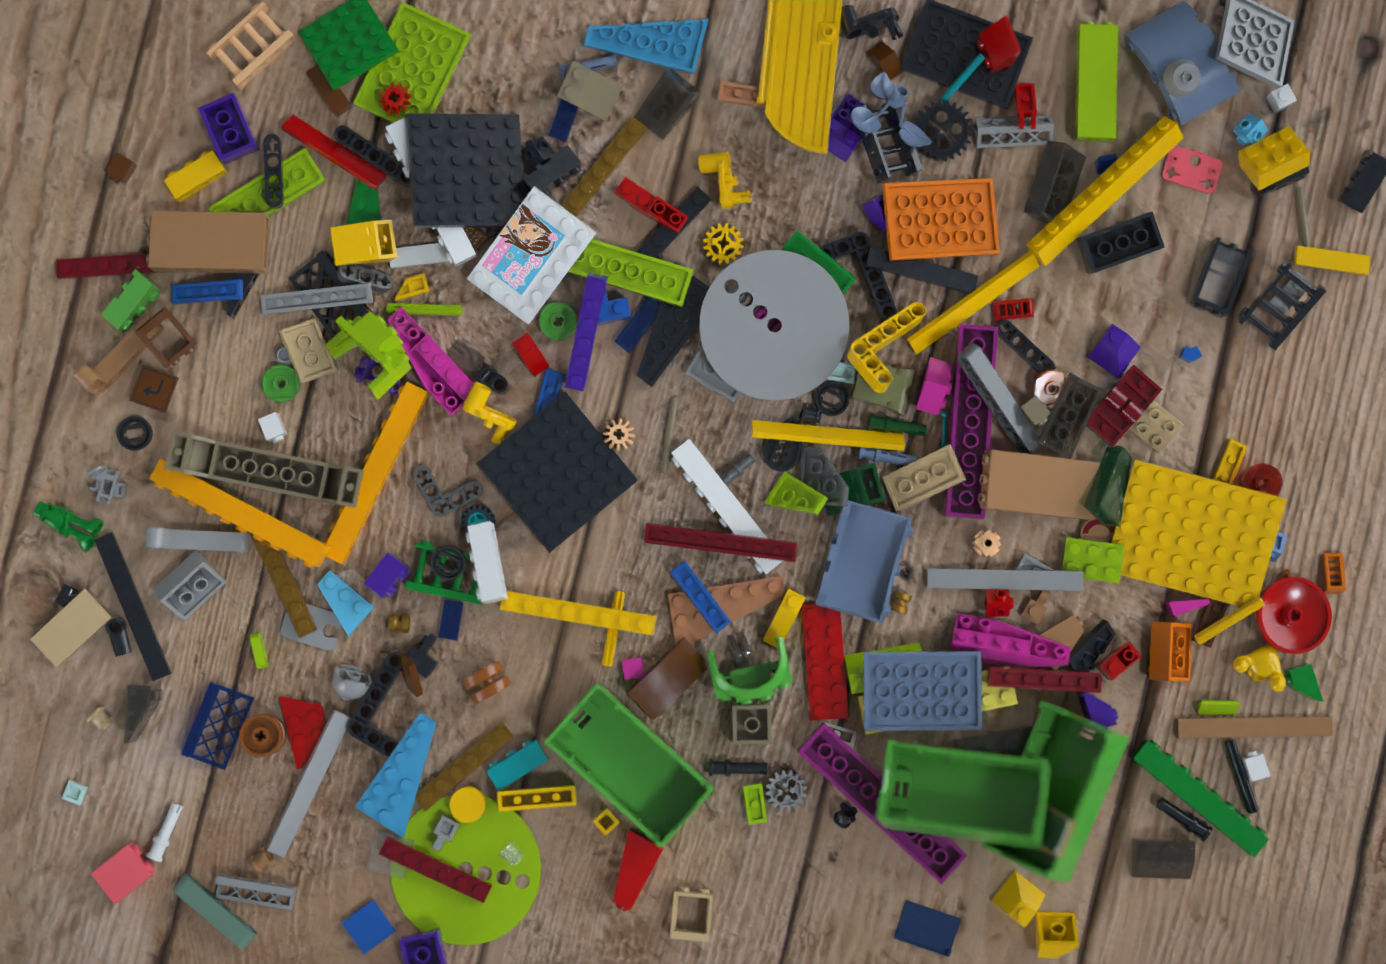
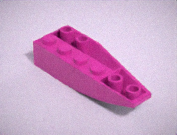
M400 307L387 320L398 333L397 336L403 341L402 347L424 387L453 416L462 410V406L474 383L414 319Z
M957 613L951 652L980 651L982 663L1039 667L1068 665L1071 647L995 619Z

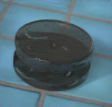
M742 631L737 632V642L733 634L727 635L728 651L734 667L738 670L745 666H751L752 655L745 634Z

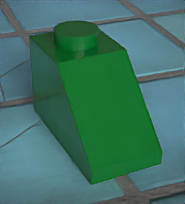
M1305 663L1284 670L1286 685L1290 686V689L1314 701H1323L1312 664Z

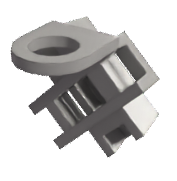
M100 466L87 474L89 478L95 479L93 487H89V490L98 492L96 501L113 504L114 497L123 498L127 484L119 483L121 475L119 471H112L107 466Z

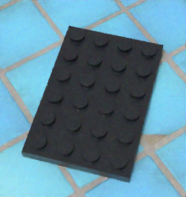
M926 0L900 69L949 88L979 53L984 55L983 50L980 51L978 48L977 40L980 33L994 23L940 2ZM1013 30L1021 50L1014 64L991 73L990 69L986 68L983 60L957 91L1007 109L1033 37Z

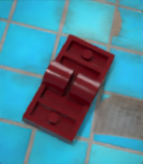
M1133 364L1083 423L1109 446L1114 447L1126 431L1143 415L1145 409L1163 389Z

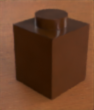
M117 152L105 172L110 175L108 179L116 184L122 182L126 185L138 165Z

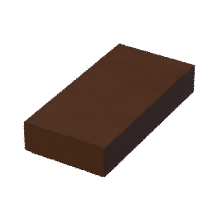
M408 656L400 658L408 689L416 697L423 695L416 664Z

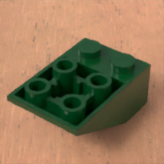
M875 463L839 473L849 487V501L867 506L885 501ZM825 506L828 516L839 514L842 508L841 506Z

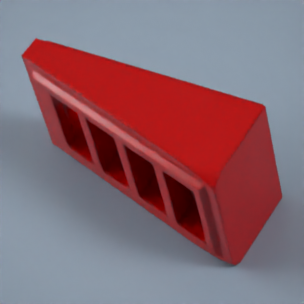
M1032 298L992 302L994 321L1032 319L1034 317ZM1023 304H1026L1027 314H1024ZM1007 305L1011 307V315H1008ZM1015 305H1018L1019 307V314L1017 315ZM999 306H1003V316H1000Z

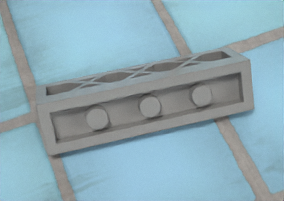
M1036 116V129H1031L1030 117H1024V129H1019L1017 117L975 119L977 131L976 146L977 148L1053 144L1054 122L1052 116ZM1042 131H1049L1048 138L1040 139L1037 135ZM1023 132H1028L1031 135L1026 140H1021L1018 137ZM1004 133H1009L1012 136L1006 141H1002L999 138ZM990 134L993 137L989 141L981 142V135Z
M220 874L216 878L215 884H218L216 898L293 910L296 886ZM223 885L231 886L235 890L230 895L221 894ZM242 888L249 889L253 892V895L249 898H244L239 890ZM260 892H267L273 898L269 901H263L258 894ZM279 895L290 896L289 905L281 904L277 897Z

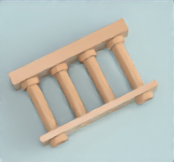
M264 2L253 6L251 13L220 41L211 44L206 52L212 60L218 57L234 74L232 81L240 90L297 40L289 29L286 32H282L266 15L265 12L269 9ZM259 18L276 35L277 40L272 44H267L251 26ZM244 31L263 49L258 57H254L237 39ZM230 44L248 61V66L244 70H240L223 52Z

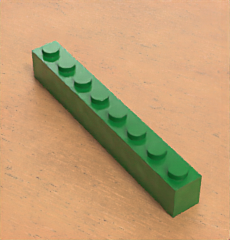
M1143 740L1130 758L1246 853L1256 857L1269 841L1265 836L1266 832L1259 826L1253 827L1250 824L1251 820L1243 813L1241 815L1234 811L1236 807L1228 801L1224 803L1220 800L1221 795L1215 790L1211 789L1209 791L1204 787L1206 783L1196 776L1194 779L1189 774L1191 771L1182 764L1180 766L1174 762L1175 758L1168 752L1165 754L1159 750L1160 746L1153 740L1150 742Z

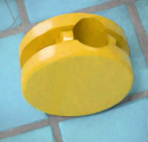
M474 786L459 788L450 799L449 807L451 814L455 819L463 823H472L478 820L486 809V798L483 792Z

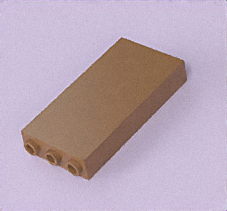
M152 211V217H149L151 232L147 239L148 247L150 248L149 254L146 257L147 266L152 271L267 274L270 217L266 213Z
M987 450L983 454V473L980 476V484L982 486L978 496L981 509L1078 520H1095L1099 475L1098 462L998 450Z

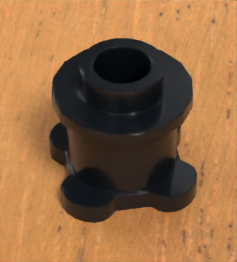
M804 402L799 414V424L803 425L804 422L815 426L816 423L820 422L822 412H819L818 407L815 409L807 407V403Z
M842 802L840 804L841 809L834 814L833 820L840 828H848L851 823L856 821L855 815L858 813L856 807H851L847 803Z

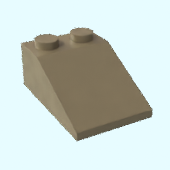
M571 61L555 96L607 121L622 86L575 61Z

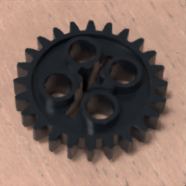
M939 99L938 105H935L932 101V107L929 108L925 105V112L918 111L921 118L915 117L914 119L918 122L916 126L923 132L926 127L930 126L934 128L935 134L929 138L932 141L930 145L918 147L917 149L924 148L923 155L929 152V159H932L935 155L937 161L940 160V157H943L946 162L947 156L954 160L955 153L961 156L960 149L967 150L964 146L965 143L971 144L967 138L974 135L969 133V130L973 129L974 126H968L972 118L966 119L965 117L969 112L962 113L963 106L957 109L956 102L951 106L949 105V100L942 104L941 99ZM941 111L947 114V119L943 123L936 120L937 113ZM929 120H934L941 127L947 126L946 131L956 138V142H953L945 134L940 136L938 134L939 130ZM956 123L962 127V131L958 135H954L951 132V126ZM943 138L948 139L950 143L949 148L946 150H942L939 147V141Z

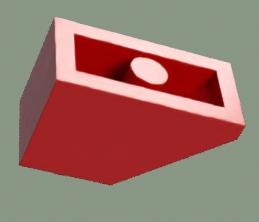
M529 333L512 342L534 377L550 367Z

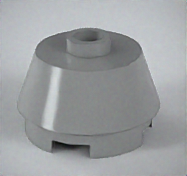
M1178 59L1167 66L1163 74V82L1166 90L1171 95L1185 98L1197 91L1201 82V75L1198 67L1192 61Z

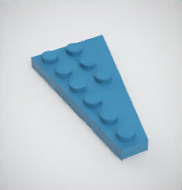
M708 19L684 20L680 22H650L634 25L624 24L619 26H589L584 47L694 75Z

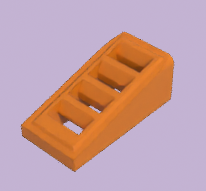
M1323 553L1324 593H1344L1346 591L1343 553ZM1328 560H1338V563H1328ZM1329 568H1338V571H1329ZM1330 576H1338V579H1330ZM1330 584H1339V586H1331Z

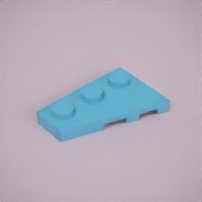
M331 570L317 584L348 637L374 609L369 602Z

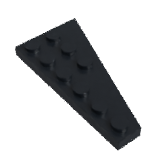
M694 275L692 276L683 307L661 301L637 373V377L650 387L654 386L700 325L702 304L710 287Z

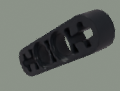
M268 134L263 140L265 200L269 207L279 209L284 204L282 141L277 135ZM273 138L277 142V144H274V151L278 152V154L268 153V151L272 152V147L268 142H271ZM271 157L278 158L277 166H269L268 161ZM272 176L279 177V183L276 186L269 184V179ZM269 189H280V191H276V197L280 199L276 201V204L270 201V199L274 198V193L272 191L269 192Z
M1002 320L996 325L998 327V337L1039 375L1043 372L1044 367L1040 363L1036 366L1035 363L1041 357L1044 359L1041 361L1044 365H1050L1049 370L1056 368L1054 362L1010 321ZM1000 325H1002V326L1007 325V326H1008L1007 331H1008L1010 334L1014 331L1016 334H1014V335L1010 338V340H1008L1007 337L1010 336V335H1009L1008 333H1006V332H1004V333L1002 334V333L1000 332V330H1001ZM1015 337L1023 339L1022 347L1014 346L1013 339ZM1029 350L1037 352L1036 360L1028 359L1027 352Z

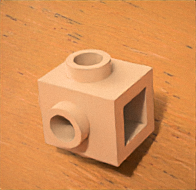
M982 529L973 536L975 540L971 542L974 545L972 548L979 556L987 557L989 555L992 557L999 551L998 547L1001 545L999 542L1000 537L994 530L992 532L990 530L984 532ZM987 539L991 542L989 547L985 546V540Z

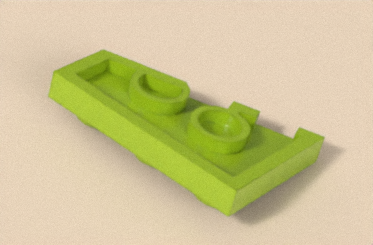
M784 471L764 501V504L818 515L828 498Z

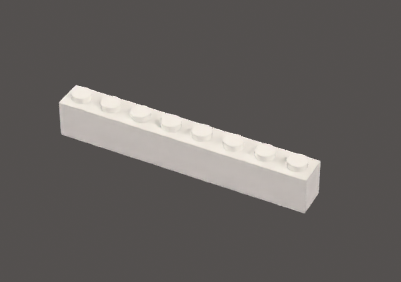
M405 118L386 126L387 133H385V137L389 144L393 143L396 150L393 151L398 161L402 160L405 166L402 170L406 178H409ZM436 228L439 233L436 237L441 247L445 245L448 251L445 255L450 264L454 263L455 267L476 257V253L463 228Z
M690 439L671 453L673 456L671 458L672 462L677 468L679 466L685 471L683 476L689 483L691 481L694 482L697 486L694 490L701 498L704 496L708 500L706 505L712 513L716 511L719 514L720 518L718 520L724 528L728 526L732 531L731 534L767 538ZM752 557L756 562L754 566L760 574L762 572L767 574L782 562Z

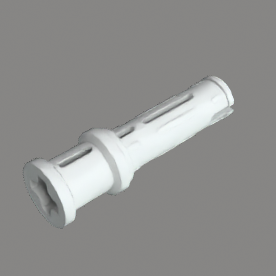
M174 802L171 803L158 836L153 837L152 847L146 853L148 858L162 862L163 853L166 847L170 845L169 837L183 809L182 805Z

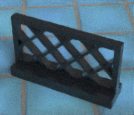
M323 250L317 254V257L289 278L298 291H304L302 288L306 290L322 289L324 278H330L333 281V287L350 285L338 279V266H335V261L329 252ZM317 262L322 266L321 275L312 274L313 265ZM301 275H308L307 287L300 286L296 279ZM312 276L321 277L320 288L310 287ZM366 303L335 306L343 308L342 317L346 319L347 308L353 309L361 318L369 311L372 312ZM330 307L329 317L322 316L320 313L321 308L312 309L332 338L341 331L340 329L335 333L331 328L332 320L338 319L333 318L334 307Z

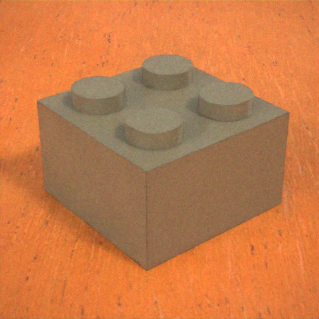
M771 704L732 705L733 745L772 744Z

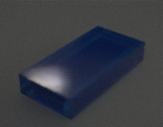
M444 600L438 638L458 641L464 606L463 602Z

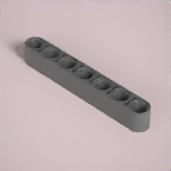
M974 343L968 344L957 356L958 363L1018 452L1032 455L1042 444L1039 435L982 350Z

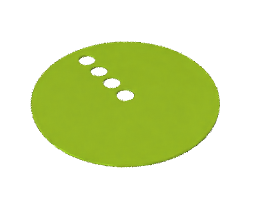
M452 795L441 798L427 811L420 809L408 821L404 838L398 836L397 841L458 869L462 863L468 862L473 867L471 875L479 878V868L483 866L489 867L492 871V876L486 882L492 884V887L485 902L482 903L393 861H391V882L400 908L419 930L424 932L440 928L442 940L445 943L477 945L492 941L506 934L528 913L540 885V854L532 832L515 811L499 812L498 801L485 796L486 809L484 814L472 823H463L455 819L451 814L449 803ZM442 815L460 825L452 841L450 842L446 839L441 850L437 851L432 848L438 837L433 832ZM501 870L508 871L511 876L510 882L505 885L500 884L496 878L497 873ZM520 874L527 875L530 880L529 885L523 889L517 887L515 883L516 877Z

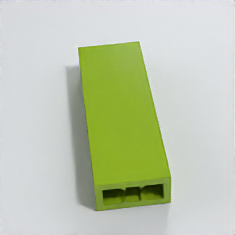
M1083 22L1077 28L1075 141L1113 142L1116 139L1118 25H1113L1111 22H1104L1101 25H1095L1094 22Z

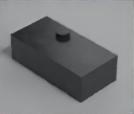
M1153 211L1076 238L1088 274L1097 273L1165 248Z

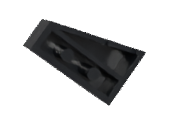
M566 145L551 155L545 163L536 165L534 167L536 170L529 175L524 173L521 175V178L529 191L535 186L549 196L552 189L555 187L560 188L566 183L565 179L569 176L574 177L581 171L582 162L571 148Z

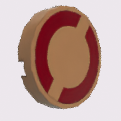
M1095 517V520H1087L1080 529L1079 539L1111 543L1115 525L1110 520L1102 517Z

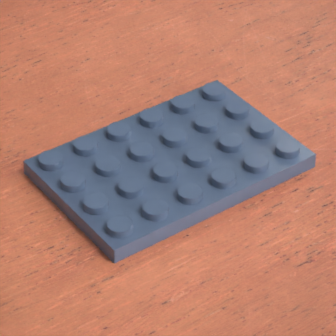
M980 651L863 652L864 731L982 730Z

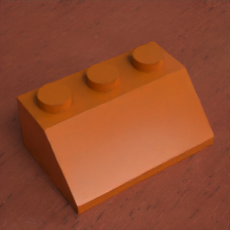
M1151 622L1149 680L1190 682L1193 624Z

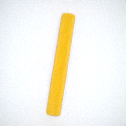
M614 592L611 609H623L624 592ZM608 628L602 658L603 666H612L619 631L617 629Z
M1257 596L1195 634V640L1199 645L1205 643L1265 605L1263 600Z

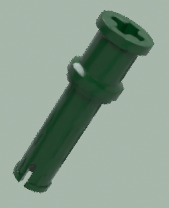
M870 413L868 430H883L884 433L895 431L925 437L927 425L893 420L890 416L880 417Z

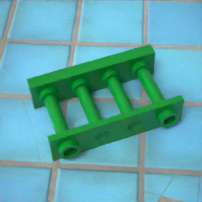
M421 541L420 544L415 543V547L421 548L415 578L412 579V582L407 581L405 589L483 605V602L477 597L476 589L479 586L478 581H475V579H473L472 588L468 594L461 592L460 584L463 572L453 580L450 590L442 588V579L436 575L434 582H431V586L423 584L424 580L422 578L428 551H435L437 548L432 547L431 542ZM446 551L447 553L457 556L453 552ZM464 554L465 558L470 559V555ZM444 555L442 557L439 556V562L445 565L447 557Z

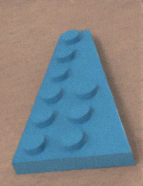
M421 711L355 805L357 809L404 838L437 723Z

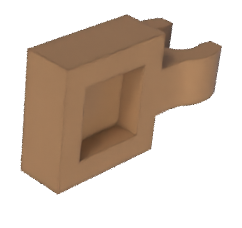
M1041 590L1035 601L1030 598L1021 615L1039 624L1048 609L1043 604L1050 593Z

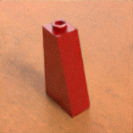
M629 829L613 901L616 903L615 906L622 911H626V909L631 911L664 847L660 848L654 841L632 829Z

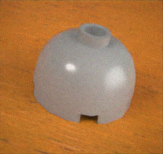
M343 664L341 668L336 666L333 673L332 686L342 699H358L367 693L372 682L371 675L368 672L367 675L361 673L362 669L359 667Z

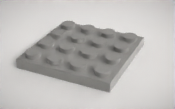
M1227 0L1215 59L1278 89L1283 85L1295 21L1253 0Z

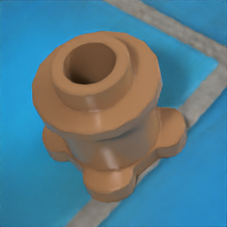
M264 846L260 848L261 852L250 857L249 864L255 872H263L264 868L268 865L271 868L275 866L272 853H269Z

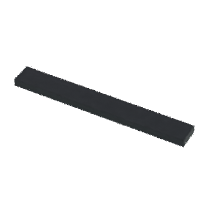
M114 532L95 539L96 546L152 681L172 674Z

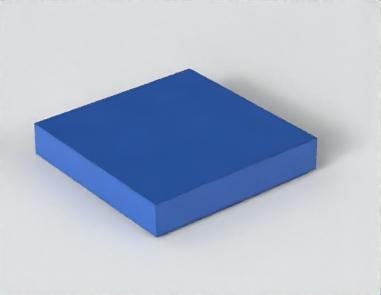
M372 900L342 922L363 954L396 932L375 900Z

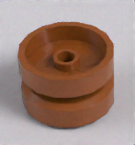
M500 661L478 669L462 681L466 690L479 687L478 690L470 695L474 705L512 685L508 676H502L498 679L494 678L504 670Z
M258 714L250 717L243 723L239 740L242 748L248 754L255 757H266L277 753L283 747L287 731L284 723L277 716ZM263 731V734H266V738H262L261 733Z

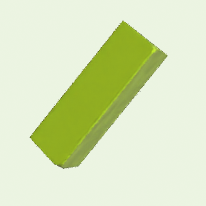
M1198 700L1197 714L1235 715L1240 702L1236 700Z

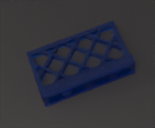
M210 681L181 755L225 770L254 697ZM219 690L228 692L230 700L220 704L217 698ZM239 698L249 700L247 707L238 711L234 700ZM232 702L236 712L225 716L221 706ZM219 707L223 718L213 722L210 712ZM237 714L240 724L231 729L227 718ZM225 720L229 730L218 734L214 724ZM212 725L216 736L206 740L202 732L204 728ZM230 732L233 741L231 744L223 746L220 736ZM217 738L221 748L211 752L207 742ZM205 744L208 754L204 756L194 754L197 746ZM223 750L226 757L224 763L215 762L213 754Z

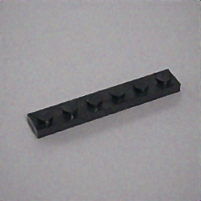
M697 187L677 208L689 217L679 233L661 225L636 252L658 258L704 210L712 199Z

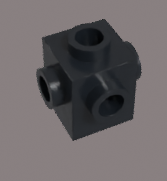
M543 136L537 139L534 137L529 139L521 151L533 170H535L534 167L539 163L542 165L554 154V151Z

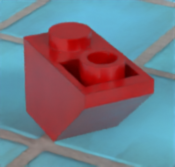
M1129 641L1111 652L1096 665L1107 680L1112 681L1142 656Z

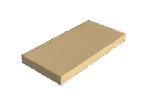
M951 445L934 451L882 477L896 512L909 508L966 480Z
M85 589L30 640L57 668L112 617Z

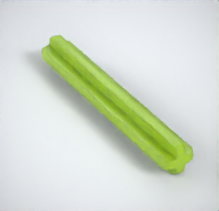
M388 303L386 306L388 314H394L402 307L409 315H462L461 305Z

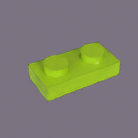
M762 783L744 785L743 791L748 825L768 822Z

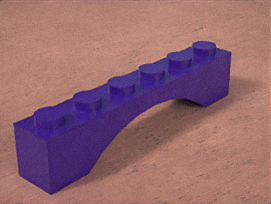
M591 272L587 275L565 388L583 392L586 388L597 326L609 276Z

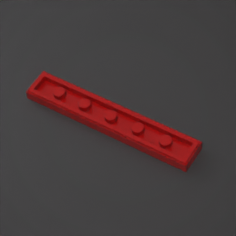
M292 115L282 125L281 130L374 190L386 180L387 174L295 115Z

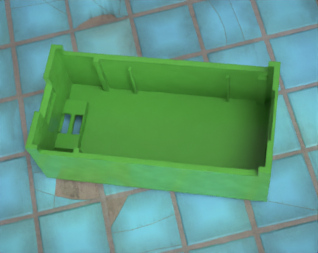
M600 682L590 690L544 742L647 834L660 848L668 842L714 790L711 782ZM583 709L585 714L575 724L572 720ZM587 715L591 717L582 728L578 727L579 723Z
M1041 701L1038 707L1041 711L1021 758L1031 760L1044 759L1048 761L1051 769L1047 803L1077 823L1061 859L1044 849L982 842L981 846L1046 879L1069 882L1130 737L1063 707ZM1083 724L1096 729L1095 734L1082 729ZM1080 731L1093 736V739L1090 740L1079 735Z
M888 740L882 792H880L877 819L886 829L1042 849L1051 769L1048 761L1044 759L1031 760L903 744ZM896 781L901 782L898 797L894 796ZM904 782L909 783L906 798L902 797Z

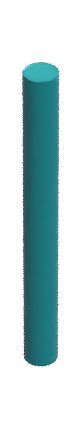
M979 53L940 97L942 104H945L983 62L986 58L983 54Z

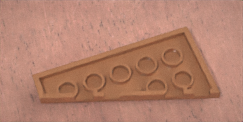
M782 576L706 588L730 619L731 623L785 595ZM684 591L668 594L676 644L681 638H686L691 644L714 632Z

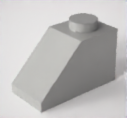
M1296 272V274L1299 277L1305 280L1308 284L1312 285V283L1309 280H1307L1303 275H1301L1299 272ZM1290 279L1282 286L1285 291L1297 300L1306 292ZM1275 294L1269 301L1270 304L1283 314L1292 307L1291 304L1278 294Z

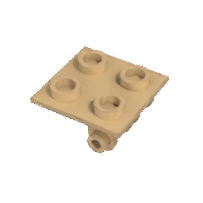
M1153 401L1146 408L1143 415L1129 429L1159 453L1184 424L1156 401Z

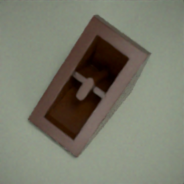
M883 41L866 52L880 72H886L890 81L904 72L900 69L901 63L895 51Z

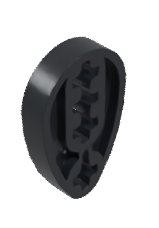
M788 418L782 423H791L792 421L794 424H799V421L795 418ZM768 439L763 449V458L767 466L778 472L792 469L799 460L802 442L788 441L787 443L790 447H786L784 450L787 456L781 458L783 466L779 465L776 468L773 459L777 460L778 454L776 451H780L782 448L779 442L784 440Z

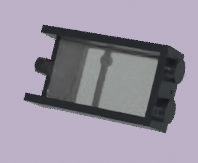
M1216 237L1212 241L1189 303L1193 304L1195 309L1201 311L1206 309L1211 311L1213 316L1222 318L1230 314L1253 250L1244 251L1238 249V245L1234 243L1225 244L1220 242V237Z

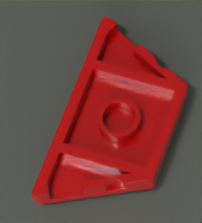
M282 696L279 699L296 767L300 769L309 761L327 722L322 704Z

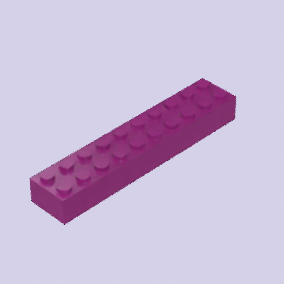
M960 324L957 327L949 445L952 446L966 480L945 490L944 517L985 519V509L980 508L978 496L982 486L980 484V476L983 473L982 456L985 451L990 450L992 412L958 363L957 356L968 344L974 343L982 350L995 370L998 327Z
M823 721L797 749L801 756L940 884L968 856L948 837L884 828L877 819L880 792H882L884 778ZM895 789L894 796L898 797L899 792Z

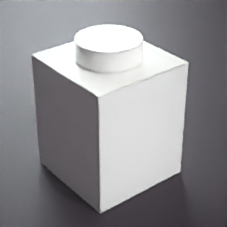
M1289 84L1272 91L1265 97L1274 114L1297 101Z
M274 412L258 419L266 441L277 443L284 439L283 436L288 435L279 413Z
M1256 750L1245 753V757L1241 758L1249 781L1253 782L1270 776L1263 753H1257Z

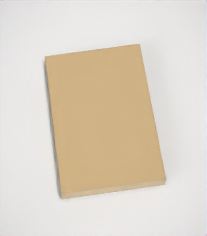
M316 318L279 331L300 384L337 371L333 359L325 347L326 342Z

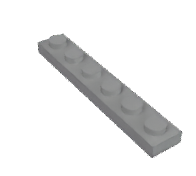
M371 283L261 295L263 314L373 302Z

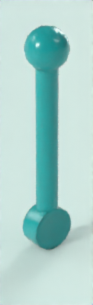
M946 410L941 412L943 417V434L940 448L948 445L946 443V417L948 416Z

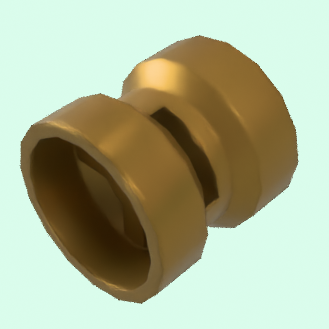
M894 591L892 595L894 602L889 604L891 605L890 610L907 614L908 608L906 605L911 602L912 596Z
M390 613L388 622L389 632L401 631L402 633H409L410 614L398 616L395 613Z

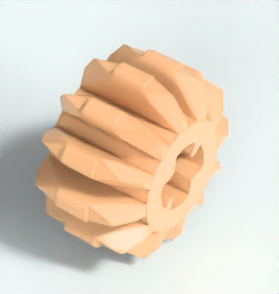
M621 418L618 420V425H616L614 420H611L613 427L605 426L610 432H603L604 436L610 437L606 438L604 442L612 441L609 445L610 449L616 444V451H620V445H623L624 450H627L625 443L633 445L629 438H635L636 436L635 434H629V432L634 430V427L632 426L627 429L629 421L622 425ZM617 430H621L622 434H625L624 437H621V440H617V437L614 436L615 432L618 433Z

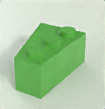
M136 269L132 273L134 278L129 284L124 283L122 286L123 292L118 297L115 296L101 314L121 332L127 331L133 326L134 319L145 313L147 310L146 306L150 302H154L159 297V292L161 291L148 277Z

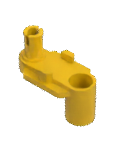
M728 152L699 155L698 163L701 174L718 172L722 209L733 208L735 204L751 203V198H749L751 197L750 190L733 192V186L738 185L737 176L732 177L731 161Z
M474 382L462 409L485 420L483 425L488 428H492L494 424L498 425L491 441L495 444L498 442L499 445L504 441L508 431L514 429L517 420L486 406L485 404L492 390L484 384Z

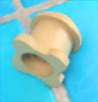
M99 707L87 719L88 723L92 722L98 727V731H106L113 724L111 722L113 717H109L104 712V707Z

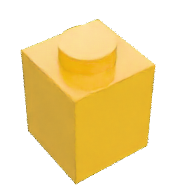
M608 806L593 819V823L605 836L621 821Z

